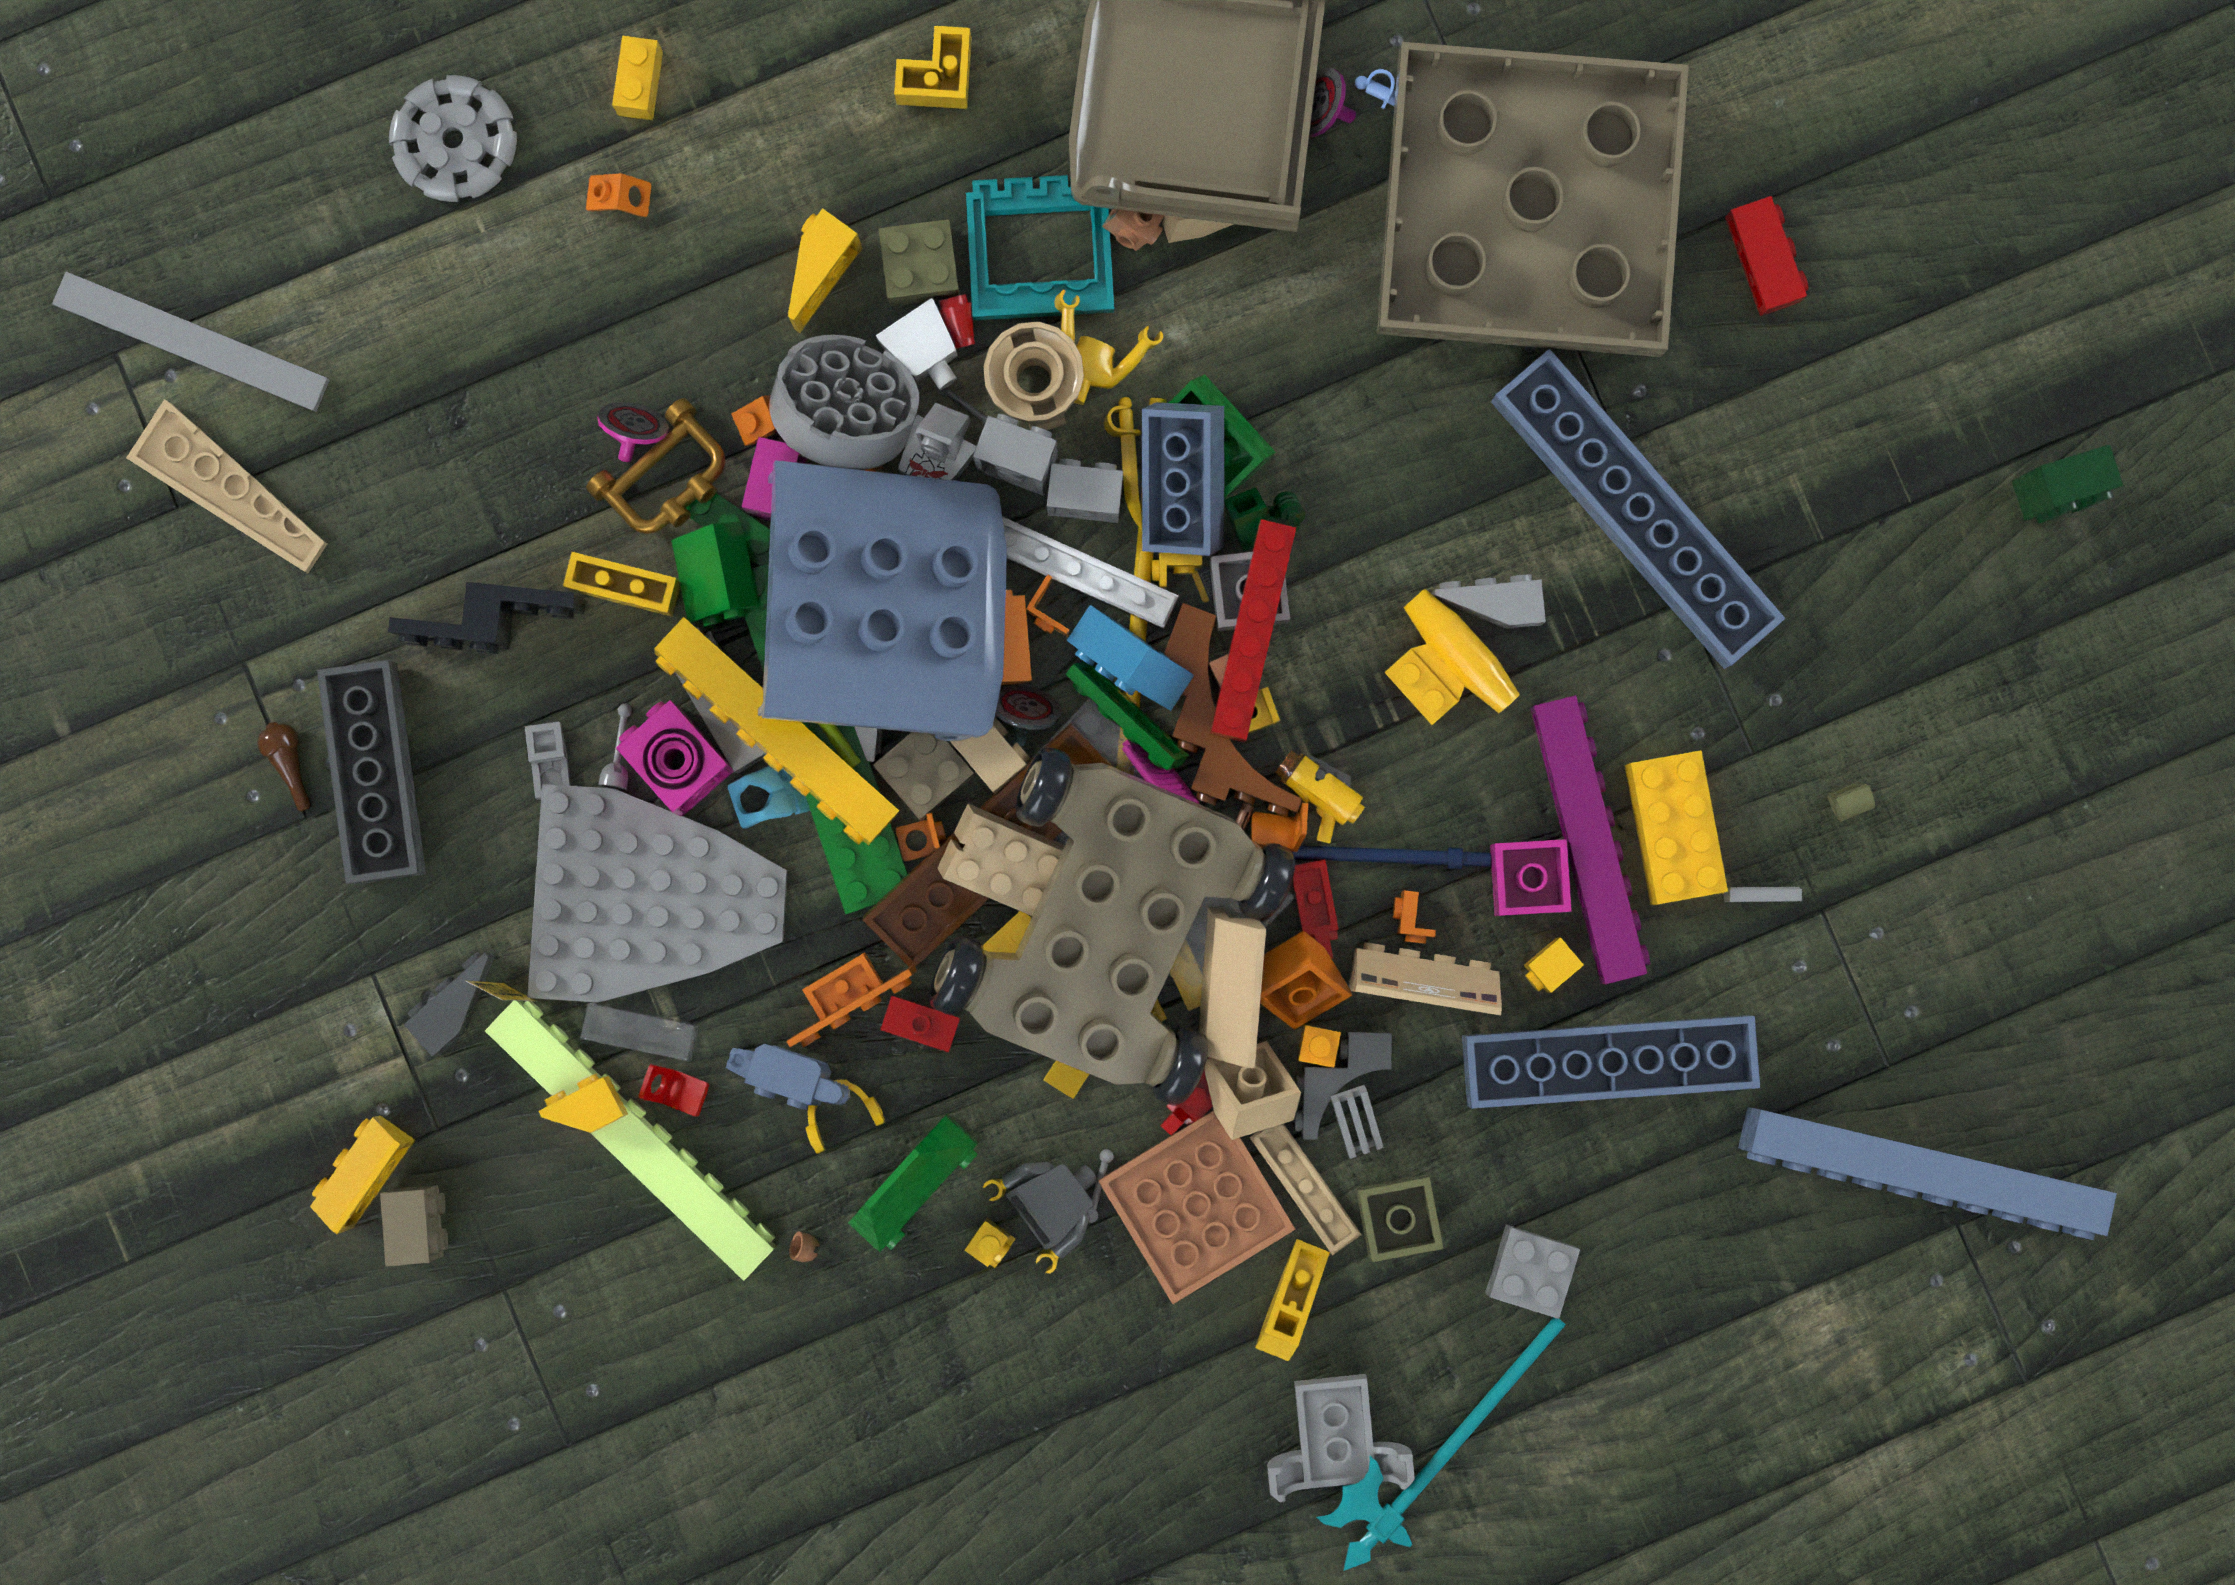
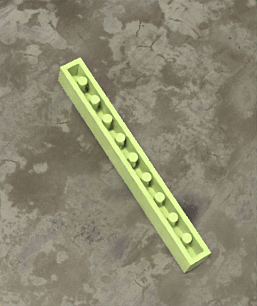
M513 1001L485 1030L493 1040L552 1096L563 1090L567 1096L579 1090L577 1083L593 1074H597L599 1079L602 1078L592 1068L595 1062L581 1049L575 1052L566 1043L569 1039L566 1033L555 1024L549 1027L540 1018L543 1012L532 1001ZM609 1076L616 1091H618L621 1087ZM618 1093L628 1115L591 1134L744 1281L777 1247L772 1242L776 1238L775 1235L762 1223L756 1226L747 1217L750 1213L749 1210L739 1200L733 1198L730 1201L721 1192L724 1188L723 1185L713 1175L708 1173L704 1176L695 1167L698 1161L687 1150L682 1148L678 1151L669 1142L672 1136L661 1125L656 1123L652 1126L643 1117L646 1111L635 1100L631 1098L627 1102Z

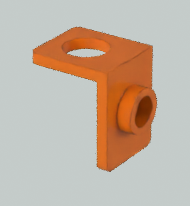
M622 173L592 175L589 178L586 210L591 212L620 210L639 217H647L651 183ZM632 186H636L641 193V201L636 207L630 203L628 196Z
M1047 574L1027 606L1026 611L1036 618L1033 624L1049 634L1056 630L1068 637L1070 634L1068 628L1036 609L1053 581L1052 577Z
M1302 803L1295 817L1254 812L1251 820L1250 840L1256 842L1260 847H1264L1268 843H1275L1285 846L1293 852H1297L1307 834L1308 804Z
M932 813L926 814L927 820L896 828L895 831L903 861L908 862L927 857L931 852L940 848V844L947 839L942 821L936 822ZM912 831H921L926 835V846L920 851H913L907 847L906 838Z

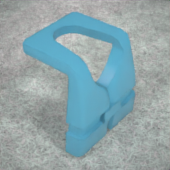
M767 766L745 775L728 785V791L742 829H747L761 821L788 817L792 813L797 815L810 811L806 797L790 784L793 777L783 768L780 772H777L771 766ZM749 785L760 787L769 793L765 806L758 812L747 813L741 805V793Z

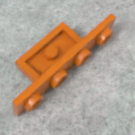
M864 952L808 985L802 991L820 1020L792 1036L786 1041L789 1047H792L799 1042L803 1048L819 1039L821 1036L818 1031L830 1024L834 1030L851 1020L848 1013L859 1006L864 1012L882 1001L879 997L881 993L891 988L895 994L912 984L909 977L917 972L915 966L907 968L883 983Z

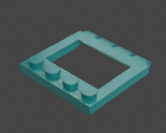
M1068 175L1040 176V189H1033L1032 177L1004 178V191H998L997 179L972 180L973 192L966 193L973 320L1061 316L1062 313L1056 309L1054 301L1062 290H1065L1063 300L1067 305H1071L1076 295L1080 298L1078 306L1074 308V315L1114 313L1110 232L1102 227L1109 216V209L1081 205L1075 201L1071 194V187H1068ZM1091 210L1093 272L1095 279L989 285L985 216Z

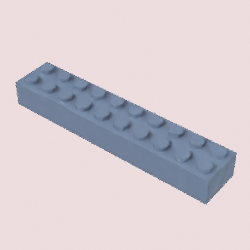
M1550 349L1494 396L1491 403L1724 669L1732 666L1786 619Z
M1747 1107L1738 1149L1748 1151L1747 1158L1754 1161L1775 1165L1776 1159L1783 1160L1782 1167L1811 1173L1812 1167L1818 1168L1817 1175L1846 1182L1847 1175L1853 1176L1852 1183L1881 1190L1882 1185L1887 1184V1191L1916 1199L1918 1192H1922V1199L1952 1207L1953 1201L1956 1200L1958 1201L1957 1208L1988 1215L1990 1208L1993 1209L1992 1216L2023 1224L2024 1217H2028L2027 1224L2056 1232L2059 1231V1227L2062 1225L2063 1233L2094 1240L2095 1233L2108 1236L2117 1193L1751 1107Z

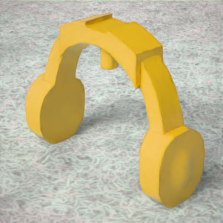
M834 1080L840 1082L841 1085L845 1084V1086H848V1089H851L862 1099L876 1126L885 1123L882 1109L873 1096L869 1098L861 1088L850 1083L848 1080ZM809 1105V1126L805 1127L811 1146L816 1154H819L826 1149L816 1122L817 1106Z

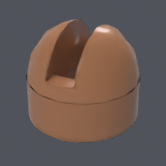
M795 1233L790 1243V1258L800 1262L812 1261L818 1256L817 1253H814L815 1247H820L818 1240L807 1233Z

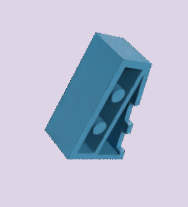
M1091 605L1067 639L1069 643L1078 649L1075 653L1078 658L1091 666L1095 662L1098 663L1095 670L1111 681L1117 677L1118 679L1114 684L1130 695L1138 691L1170 711L1194 677V674L1171 661L1168 656L1160 651L1158 652L1139 636Z

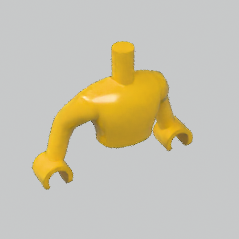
M1062 290L1056 296L1054 304L1056 309L1062 313L1061 331L1074 341V308L1078 306L1080 298L1076 295L1071 305H1067L1063 300L1065 290ZM1149 326L1145 327L1138 335L1136 346L1115 368H1113L1115 349L1112 346L1092 337L1081 336L1076 347L1082 356L1084 379L1078 398L1074 403L1084 405L1090 386L1111 389L1116 386L1138 365L1148 349H1153L1163 340V333L1160 331L1156 335L1155 340L1151 341L1147 337Z

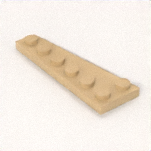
M165 399L126 457L134 464L306 573L310 572L327 546V543L178 408Z

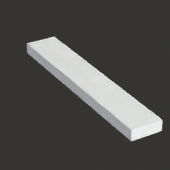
M1002 517L1007 546V559L1045 576L1048 574L1052 579L1160 628H1165L1179 598L1178 595Z

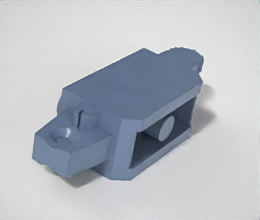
M768 1044L757 1047L755 1051L732 1048L726 1068L746 1078L744 1083L755 1086V1094L774 1099L775 1095L779 1094L788 1097L786 1104L803 1110H807L808 1105L821 1106L822 1102L843 1105L851 1098V1089H848V1086L829 1079L831 1070L826 1062Z

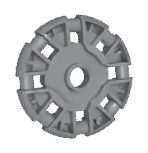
M447 75L445 80L435 82L432 78L421 83L404 97L406 100L400 111H395L391 121L389 145L394 148L395 156L392 159L395 167L412 188L417 186L424 191L425 196L435 200L460 202V198L472 196L474 199L485 194L502 180L501 174L507 166H511L514 159L517 132L512 129L511 121L514 118L511 110L495 90H487L482 86L481 81L470 77ZM450 93L452 103L440 105L439 96ZM474 99L482 103L478 113L470 106ZM418 109L425 113L420 118V125L412 121ZM497 125L499 133L490 137L488 127ZM451 131H459L463 135L461 145L456 148L445 146V137ZM417 142L420 152L409 153L407 144ZM486 153L494 158L488 168L479 164ZM430 166L438 171L435 178L432 179L425 175ZM467 174L468 182L456 183L455 176Z

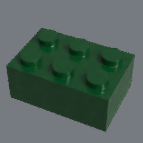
M2110 444L2041 465L2012 481L2024 520L2036 518L2038 524L2056 519L2061 515L2069 513V511L2075 513L2091 508L2093 505L2113 498L2112 491L2124 486Z

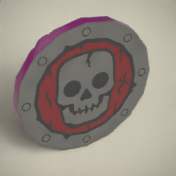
M1323 68L1316 73L1309 131L1310 137H1317L1325 133L1337 118L1347 123H1352L1356 117L1355 110L1343 105L1346 84L1343 75L1334 68Z

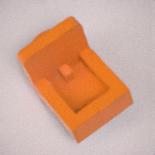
M771 395L761 396L732 413L745 446L756 444L758 437L767 438L777 432L769 411Z
M1404 890L1401 892V898L1395 897L1393 905V918L1398 919L1397 934H1405L1406 942L1426 944L1427 937L1434 938L1436 936V930L1415 928L1419 892Z

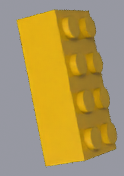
M1702 750L1624 765L1650 905L1728 892Z

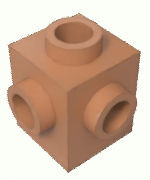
M1112 209L1102 227L1116 236L1117 241L1121 245L1137 251L1146 243L1152 245L1157 240L1163 230V227L1159 224L1165 215Z

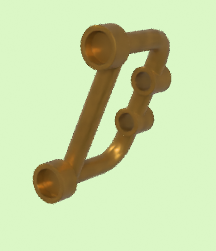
M681 398L675 401L665 413V418L674 427L666 435L665 439L654 445L617 480L607 470H603L590 479L586 489L597 501L605 499L624 521L637 532L644 534L656 533L665 528L669 523L677 528L689 519L690 512L686 507L696 498L700 503H706L716 494L717 489L713 483L724 470L726 463L725 454L717 441L694 418L696 409L686 398ZM690 433L710 455V466L703 473L693 476L687 483V488L677 497L667 500L662 505L660 513L649 520L641 518L621 495Z

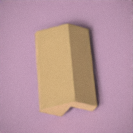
M1208 908L1198 1032L1202 1033L1207 1040V1057L1246 1068H1255L1266 928L1260 921L1253 918H1229L1223 908Z

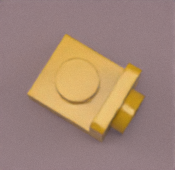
M1159 552V560H1152V581H1159V587L1166 589L1167 568H1173V574H1195V568H1202V555Z

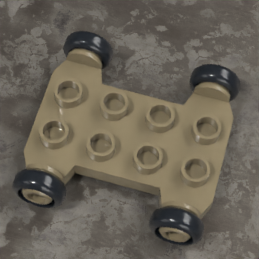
M1044 748L1035 756L1023 778L1016 799V815L1019 820L1032 826H1043L1048 821L1055 823L1069 836L1067 843L1016 953L988 952L983 949L980 942L966 936H958L948 945L938 963L929 992L930 1005L935 1010L947 1015H955L964 1009L970 1012L987 1033L1116 1085L1149 1084L1152 1086L1154 1096L1158 1100L1173 1106L1180 1105L1194 1092L1202 1076L1208 1054L1207 1040L1202 1033L1186 1027L1174 1032L1169 1025L1162 1023L1151 1012L1204 898H1232L1238 901L1243 915L1258 921H1266L1278 911L1288 894L1295 872L1294 855L1289 848L1280 844L1268 843L1261 848L1256 842L1250 840L1232 818L1107 764L1074 765L1071 763L1067 753L1056 748Z

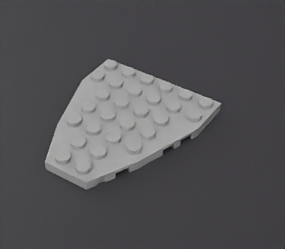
M542 784L528 997L534 999L604 1002L709 974L764 949L780 944L784 941L788 870L716 829L676 815L671 811L614 788Z

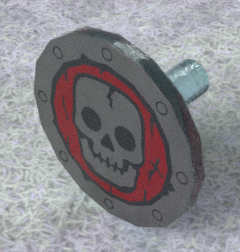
M1023 685L1007 686L1000 688L995 717L1014 727L1012 743H1018L1019 746H1023L1026 743L1028 729H1046L1054 726L1060 720L1062 708L1055 698L1042 690Z

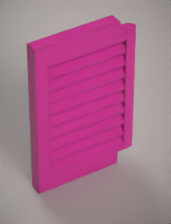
M1129 739L1122 744L1124 746L1122 748L1123 752L1146 782L1197 804L1200 803L1174 768L1166 770L1157 767L1149 759V753L1140 745L1132 743Z

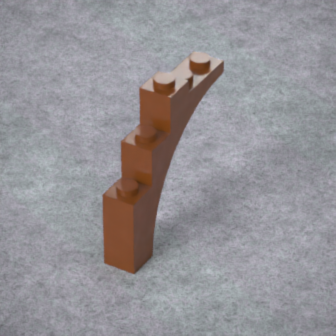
M1182 603L1164 654L1171 661L1194 674V677L1181 695L1186 700L1172 735V739L1177 740V744L1185 751L1196 754L1198 748L1205 750L1190 791L1197 793L1196 798L1198 801L1212 806L1216 805L1217 800L1224 803L1228 791L1232 790L1235 792L1233 798L1254 805L1255 800H1259L1269 804L1267 810L1284 817H1287L1289 812L1296 814L1302 798L1275 786L1255 771L1235 749L1229 738L1210 734L1215 706L1211 696L1208 657L1209 642L1216 615Z

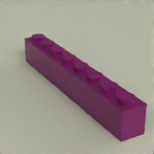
M1576 695L1535 705L1530 710L1563 839H1567L1568 859L1600 984H1609L1647 974L1646 966L1650 965L1649 953L1646 945H1640L1637 931L1641 930V922L1637 910H1631L1628 896H1632V887L1628 875L1622 876L1619 862L1624 860L1620 842L1618 840L1613 841L1610 827L1615 826L1611 807L1604 806L1601 793L1606 791L1601 771H1595L1592 758L1597 757L1594 740L1592 736H1586L1584 723H1588V716L1583 702L1578 703Z

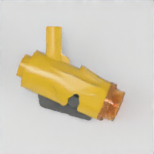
M1291 750L1275 772L1282 778L1280 781L1289 786L1305 803L1308 804L1310 802L1317 807L1316 812L1322 819L1316 841L1330 844L1335 821L1342 826L1346 821L1353 824L1365 808L1360 804L1363 796L1350 788L1351 777L1313 756L1307 757L1303 753L1298 755Z

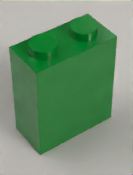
M741 521L710 524L671 540L686 616L690 623L703 622L704 628L715 627L725 624L724 620L745 617V610L759 606Z

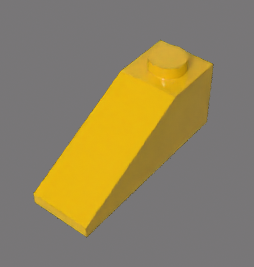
M1296 1239L1255 1346L1256 1349L1286 1361L1290 1360L1299 1345L1330 1252Z

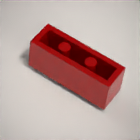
M1772 196L1730 210L1725 216V220L1759 315L1763 316L1800 303L1807 297L1808 281L1804 272L1797 269L1794 260L1797 256L1793 240L1790 237L1786 238L1782 225L1785 223L1779 204L1774 205Z

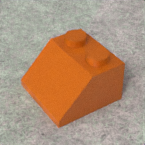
M1304 930L1264 954L1260 1004L1294 1030L1352 996L1351 989L1326 949Z

